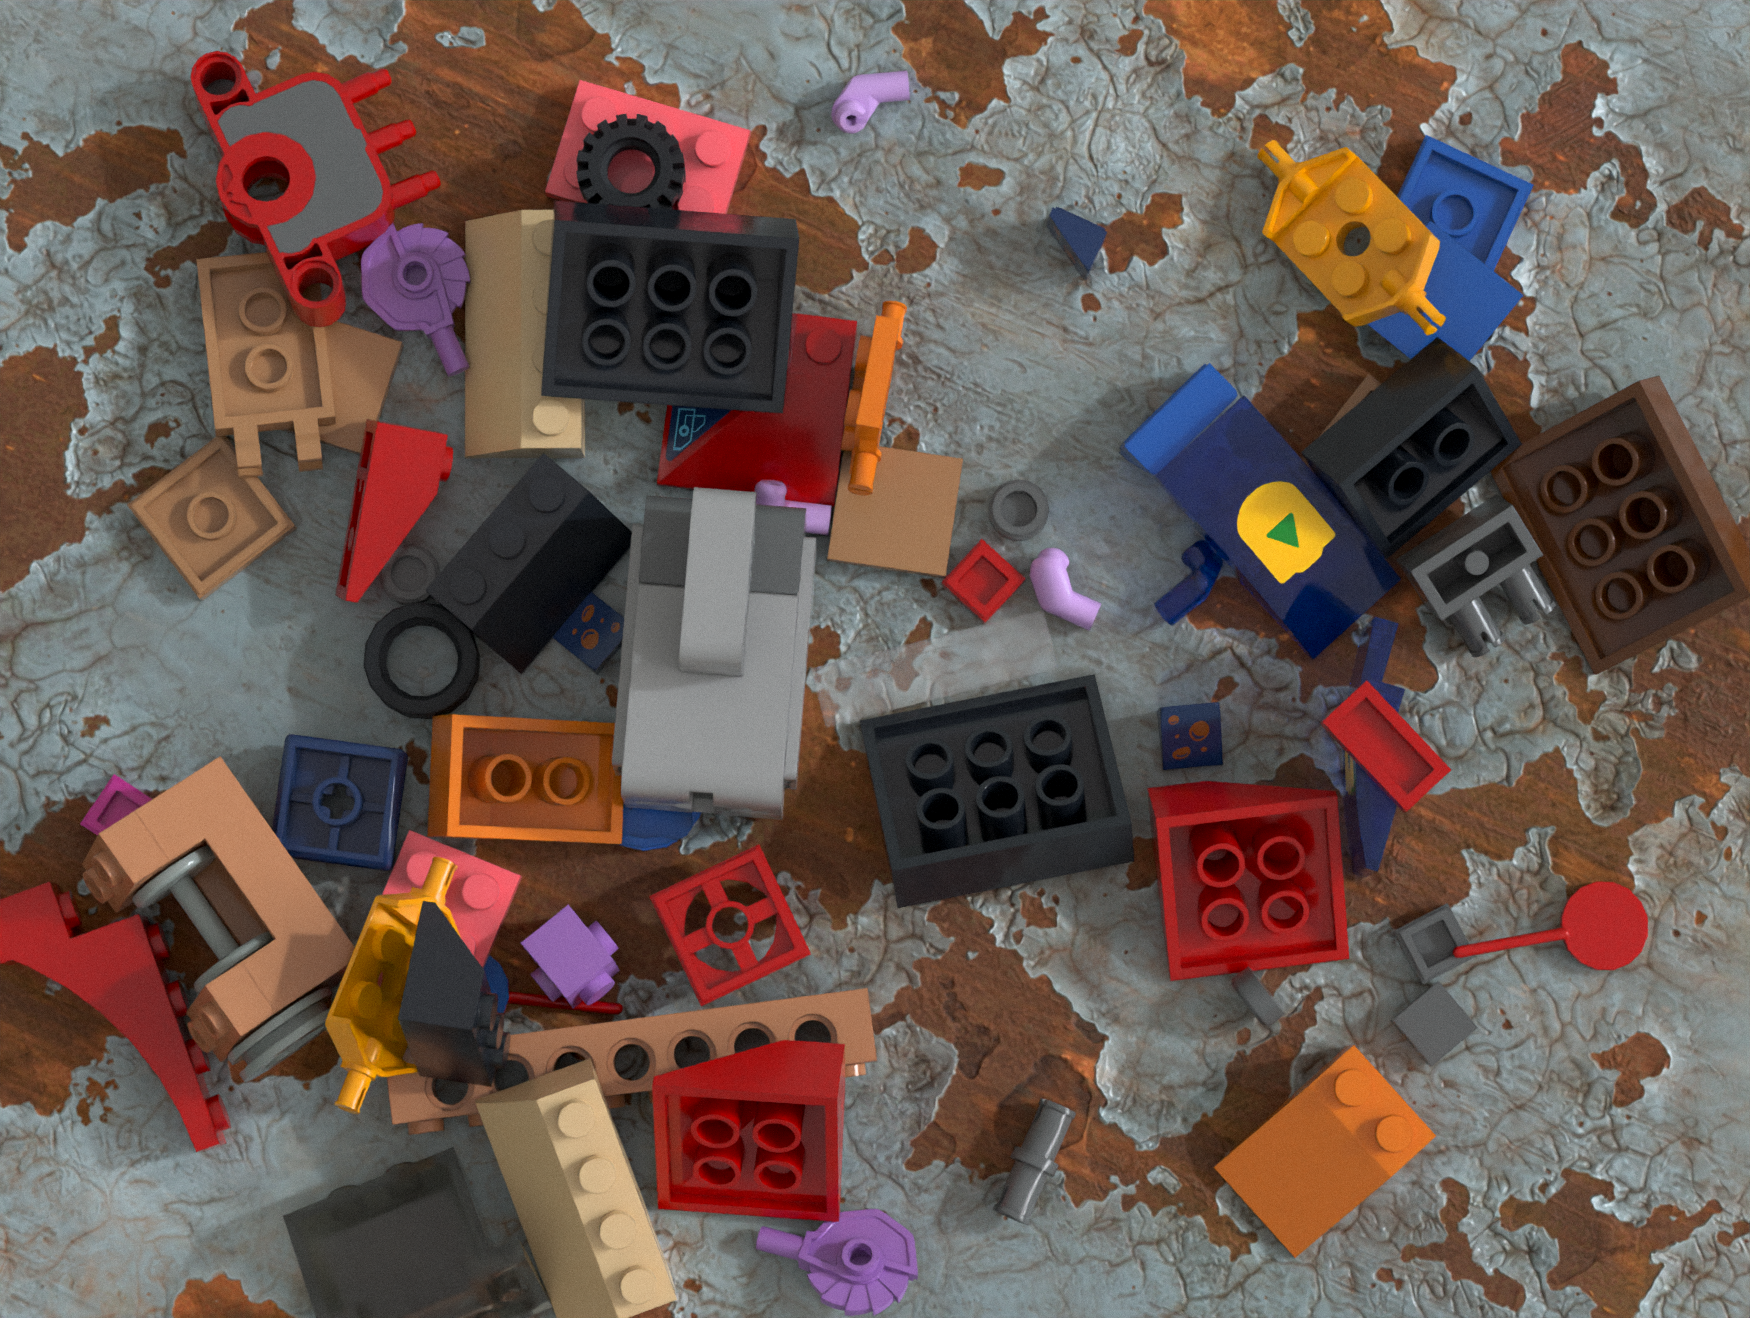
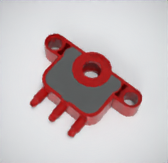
M221 51L206 53L193 65L190 78L198 109L222 157L218 166L216 184L225 219L239 236L251 243L265 245L271 264L298 318L309 326L319 328L329 326L340 319L346 306L343 282L335 261L369 247L375 239L386 232L392 223L394 224L395 209L427 196L428 192L440 187V179L436 171L430 170L421 175L415 174L390 185L389 178L378 155L398 147L404 141L415 137L416 129L412 121L406 119L399 123H390L367 133L353 105L378 94L379 90L391 85L392 80L387 69L382 68L372 73L366 72L343 83H340L339 80L328 74L310 72L298 75L255 94L243 66L236 57ZM226 79L235 83L233 88L225 94L214 95L206 91L209 84L215 80ZM263 178H280L289 184L285 193L276 200L259 201L248 195L253 184ZM322 283L333 289L330 295L322 301H308L302 297L305 289L312 284Z

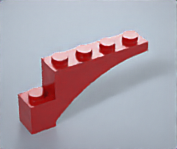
M47 882L0 899V964L12 966L21 963L65 986L105 1016L134 1045L159 1077L181 1115L196 1152H205L227 1144L223 1131L231 1128L229 1116L221 1096L216 1094L210 1097L203 1073L211 1071L207 1053L197 1045L194 1039H190L182 1016L187 1015L186 1012L190 1005L180 980L172 982L169 980L162 959L171 957V952L160 923L150 925L147 916L137 914L77 936L74 927L82 925L78 905L72 892L69 890L62 893L59 884Z

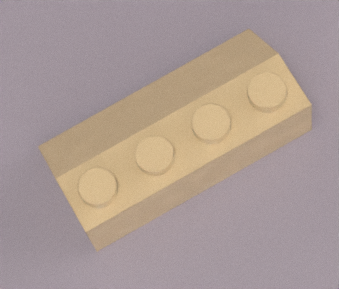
M518 210L465 221V263L471 283H466L465 357L470 368L465 370V458H539L543 453L549 458H585V399L541 396L553 210Z
M591 1058L475 1100L557 1318H629L677 1300L670 1270Z

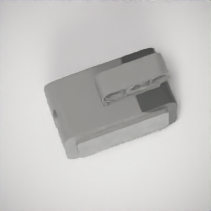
M694 487L692 499L647 495L644 524L633 523L612 753V767L615 775L622 776L621 797L625 807L691 813L704 812L715 813V815L782 820L785 789L797 790L816 561V538L806 537V508L756 504V492Z

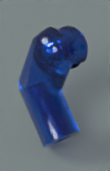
M1198 540L1182 553V562L1192 572L1154 602L1158 613L1171 626H1174L1208 598L1223 568L1220 552L1215 553L1206 540Z

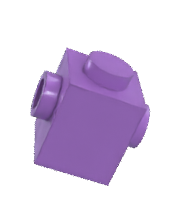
M569 905L521 942L527 953L539 966L530 974L552 1002L562 995L572 1008L582 1001L586 1005H591L602 998L615 984L611 977L620 971L610 956L619 949L611 937L597 921L586 927Z

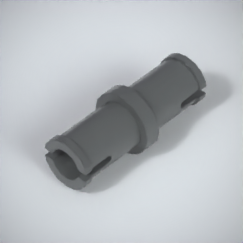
M1040 1098L1039 1107L1022 1146H1015L1010 1158L1015 1161L997 1204L993 1207L995 1212L1026 1225H1029L1031 1220L1029 1218L1047 1177L1055 1176L1059 1166L1054 1162L1071 1121L1076 1116L1074 1111L1043 1098Z

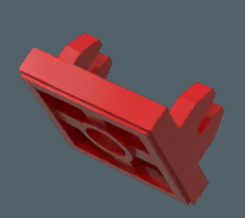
M759 844L649 896L701 1007L811 955ZM735 880L747 882L762 891L766 898L747 907L739 902L729 901L720 881ZM703 890L712 907L707 916L706 926L685 936L684 927L687 909L696 894ZM728 907L737 908L742 911L748 921V930L745 936L734 943H726L719 940L712 928L715 915ZM776 915L774 941L766 955L757 961L749 944V940L754 932V925ZM712 944H716L723 949H730L741 970L732 972L714 969L700 961L694 953Z

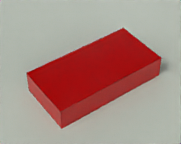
M1367 680L1320 723L1403 813H1406L1451 771L1447 764Z

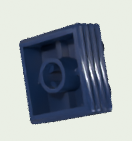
M294 734L287 735L284 742L272 830L290 856L295 859L389 871L393 866L408 763L407 753L397 748ZM344 786L346 787V796L355 800L353 810H344L341 819H333V811L325 807L323 802L325 796H335L338 787Z

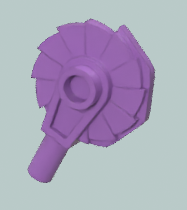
M392 223L386 232L375 239L362 254L361 285L363 300L395 331H424L428 339H432L448 377L464 372L470 366L453 330L456 326L452 314L456 307L461 309L466 295V283H471L469 270L463 259L466 257V254L455 242L448 238L449 233L435 228H423V223L410 225L397 231Z
M879 1209L840 1212L839 1222L825 1221L816 1231H807L805 1237L765 1226L761 1227L757 1237L756 1250L797 1260L799 1268L810 1272V1274H807L808 1281L821 1296V1302L834 1309L844 1310L845 1316L862 1315L872 1312L873 1316L879 1314L894 1301L897 1303L901 1301L909 1280H918L913 1234Z

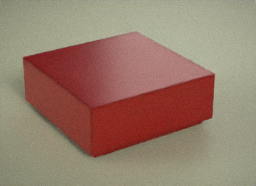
M981 539L946 576L941 585L985 625L1026 579Z

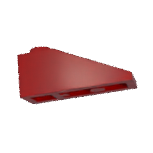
M366 420L335 596L345 601L356 603L360 600L438 493L439 482H447L453 462V448L446 446L447 434L377 420Z

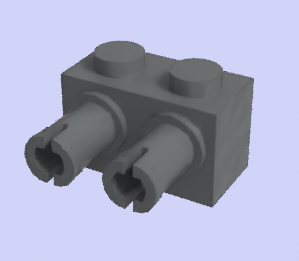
M1497 494L1396 559L1425 607L1441 621L1447 617L1451 619L1468 646L1470 654L1475 658L1490 652L1481 637V633L1487 642L1491 643L1495 648L1506 638L1479 597L1496 585L1500 584L1524 625L1531 624L1540 619L1531 601L1545 615L1556 606L1553 598H1550L1530 566V563L1541 557L1543 553L1513 505Z

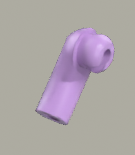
M907 70L861 74L851 78L833 103L831 116L834 124L841 131L854 134L865 127L879 103L910 100Z
M761 480L755 485L756 504L806 508V533L829 535L832 513L831 505L785 500L787 488L780 481Z
M1057 548L1043 549L1031 563L1030 579L1039 605L1046 612L1090 631L1101 603L1072 590L1066 571L1070 562L1063 551Z

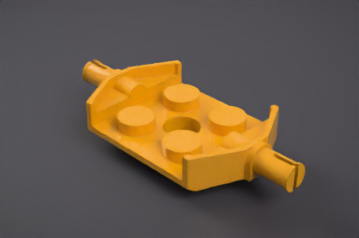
M1276 140L1265 144L1279 162L1262 148L1257 158L1279 179V184L1262 233L1287 255L1341 312L1343 319L1354 327L1363 326L1402 312L1405 315L1408 314L1422 328L1426 335L1435 333L1438 329L1423 315V312L1440 327L1446 320V317L1426 299L1427 293L1424 291L1440 247V241L1349 148L1344 147L1300 163L1295 162ZM1355 228H1368L1371 236L1368 248L1360 255L1347 256L1344 249L1346 236Z
M433 857L422 889L412 887L410 893L377 895L375 897L325 1020V1026L342 1059L340 1067L348 1072L337 1101L334 1103L335 1106L352 1114L360 1113V1108L371 1081H375L376 1076L389 1077L418 1071L415 1064L402 1060L408 1044L398 1021L423 901L436 903L460 936L451 911L445 906L446 899L444 897L454 872L458 867L447 859ZM383 972V980L380 987L377 982L380 973Z

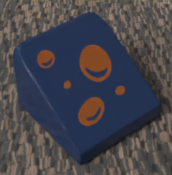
M1057 206L1056 208L1053 207L1048 217L1047 228L1081 277L1087 280L1104 244L1107 232L1105 228Z
M590 592L555 633L553 639L598 675L622 647L624 617L594 593Z
M1219 702L1168 706L1157 710L1163 770L1223 765Z

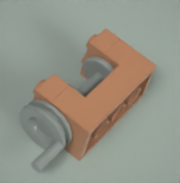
M221 757L216 758L98 834L82 863L86 870L83 873V879L92 895L102 904L108 901L117 914L132 903L138 908H145L172 893L219 960L195 981L194 989L198 996L186 1012L191 1019L187 1023L188 1030L194 1041L204 1052L209 1053L213 1051L220 1062L228 1058L232 1065L244 1060L247 1066L240 1072V1077L246 1083L270 1070L327 1030L325 1020L330 1008L328 1009L325 1003L332 997L330 989L338 985L342 980L355 947ZM376 1076L375 1081H371L370 1085L382 1077Z

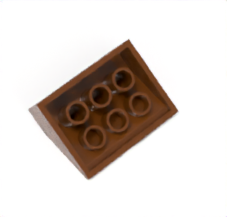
M1659 375L1639 380L1529 439L1490 471L1504 500L1513 505L1543 553L1541 557L1536 559V562L1594 675L1750 598V550Z

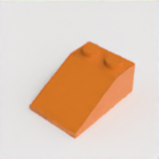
M458 714L433 716L427 837L622 844L624 803L621 797L622 776L615 775L612 767L615 723Z
M1349 1045L1342 1049L1213 1168L1289 1253L1296 1258L1390 1179L1433 1140L1436 1135L1356 1046Z

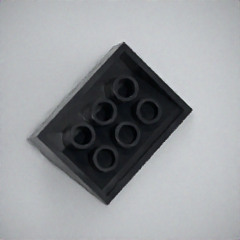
M554 201L541 396L783 413L799 249V233L796 219Z
M1095 674L860 720L897 908L1134 862L1132 823Z

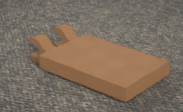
M267 252L196 259L216 436L234 435L239 478L263 476L258 432L294 428L299 472L323 470L318 426L336 424L325 327L309 326L298 318ZM320 283L307 287L302 297L308 301H322Z

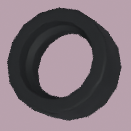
M413 602L392 609L375 624L365 643L363 666L371 689L388 708L408 718L432 719L433 716L453 712L469 698L479 679L481 656L473 633L447 609L437 604ZM416 626H430L444 632L454 643L458 655L457 671L451 682L440 692L429 696H414L400 690L391 680L387 668L388 650L394 639L404 630Z

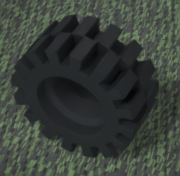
M626 114L616 115L617 120L608 123L605 119L597 124L598 130L593 135L589 132L583 140L584 147L582 151H578L576 160L578 170L576 171L577 179L584 200L592 204L673 210L672 206L675 201L679 202L681 199L683 184L686 182L683 152L681 153L679 142L673 134L670 135L666 131V126L659 121H656L654 124L648 121L647 116L637 114L636 119H628ZM625 150H638L645 153L655 166L652 182L647 188L637 193L619 191L611 184L608 178L610 162L617 154Z

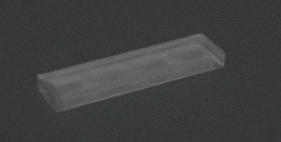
M1044 610L811 668V673L825 728L1055 671L1058 670V664Z

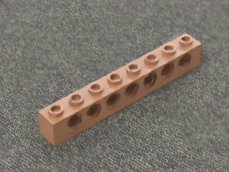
M868 988L514 1034L510 1035V1049L507 1062L518 1061L523 1064L527 1069L529 1080L554 1072L559 1059L568 1053H578L586 1060L591 1058L609 1109L626 1107L624 1095L648 1092L649 1101L653 1103V1077L681 1069L676 1062L675 1052L679 1043L689 1037H698L707 1043L710 1049V1061L735 1054L736 1040L746 1030L757 1029L764 1032L768 1036L770 1043L781 1040L795 1041V1034L801 1025L806 1022L816 1021L825 1025L831 1035L830 1043L845 1044V1078L866 1075L865 1063L877 1062ZM638 1045L647 1052L650 1065L647 1073L642 1078L629 1081L619 1075L616 1070L615 1060L619 1051L624 1047ZM407 1048L402 1060L415 1064L410 1049ZM495 1068L492 1087L468 1083L466 1096L460 1102L451 1105L444 1103L438 1097L435 1088L436 1078L420 1076L418 1071L387 1077L392 1125L407 1124L409 1135L444 1131L445 1118L468 1115L469 1127L483 1126L475 1100L500 1091L495 1080L499 1068Z

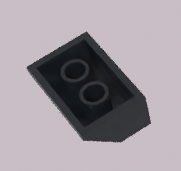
M1436 337L1301 453L1328 495L1378 553L1385 559H1388L1522 445L1479 369L1439 337Z
M543 453L425 591L431 599L452 613L476 637L522 675L551 642L555 633L589 593H593L631 548L632 531L590 491Z
M423 901L398 1021L420 1076L492 1087L495 1068H505L510 1049V1032L503 1031L504 1013L497 1011L498 994L491 992L484 969L437 904Z

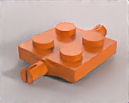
M890 300L883 302L881 316L876 315L873 336L861 335L854 369L855 375L853 386L849 393L841 450L852 452L849 471L851 477L847 489L857 495L866 496L873 493L877 463L882 458V452L878 447L896 350L901 349L903 346L901 335L904 317L907 312V306L898 301Z

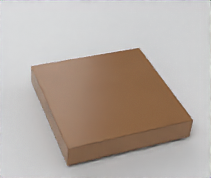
M336 321L329 326H325L336 424L318 426L320 443L360 455L366 420L379 421L404 344L401 341ZM294 428L282 430L295 435Z
M216 436L127 505L202 601L297 529L258 477L239 478L236 450L226 436Z
M879 446L878 449L882 452V458L877 463L873 493L863 496L854 494L847 489L851 477L849 471L852 452L843 450L827 561L946 578L963 459Z

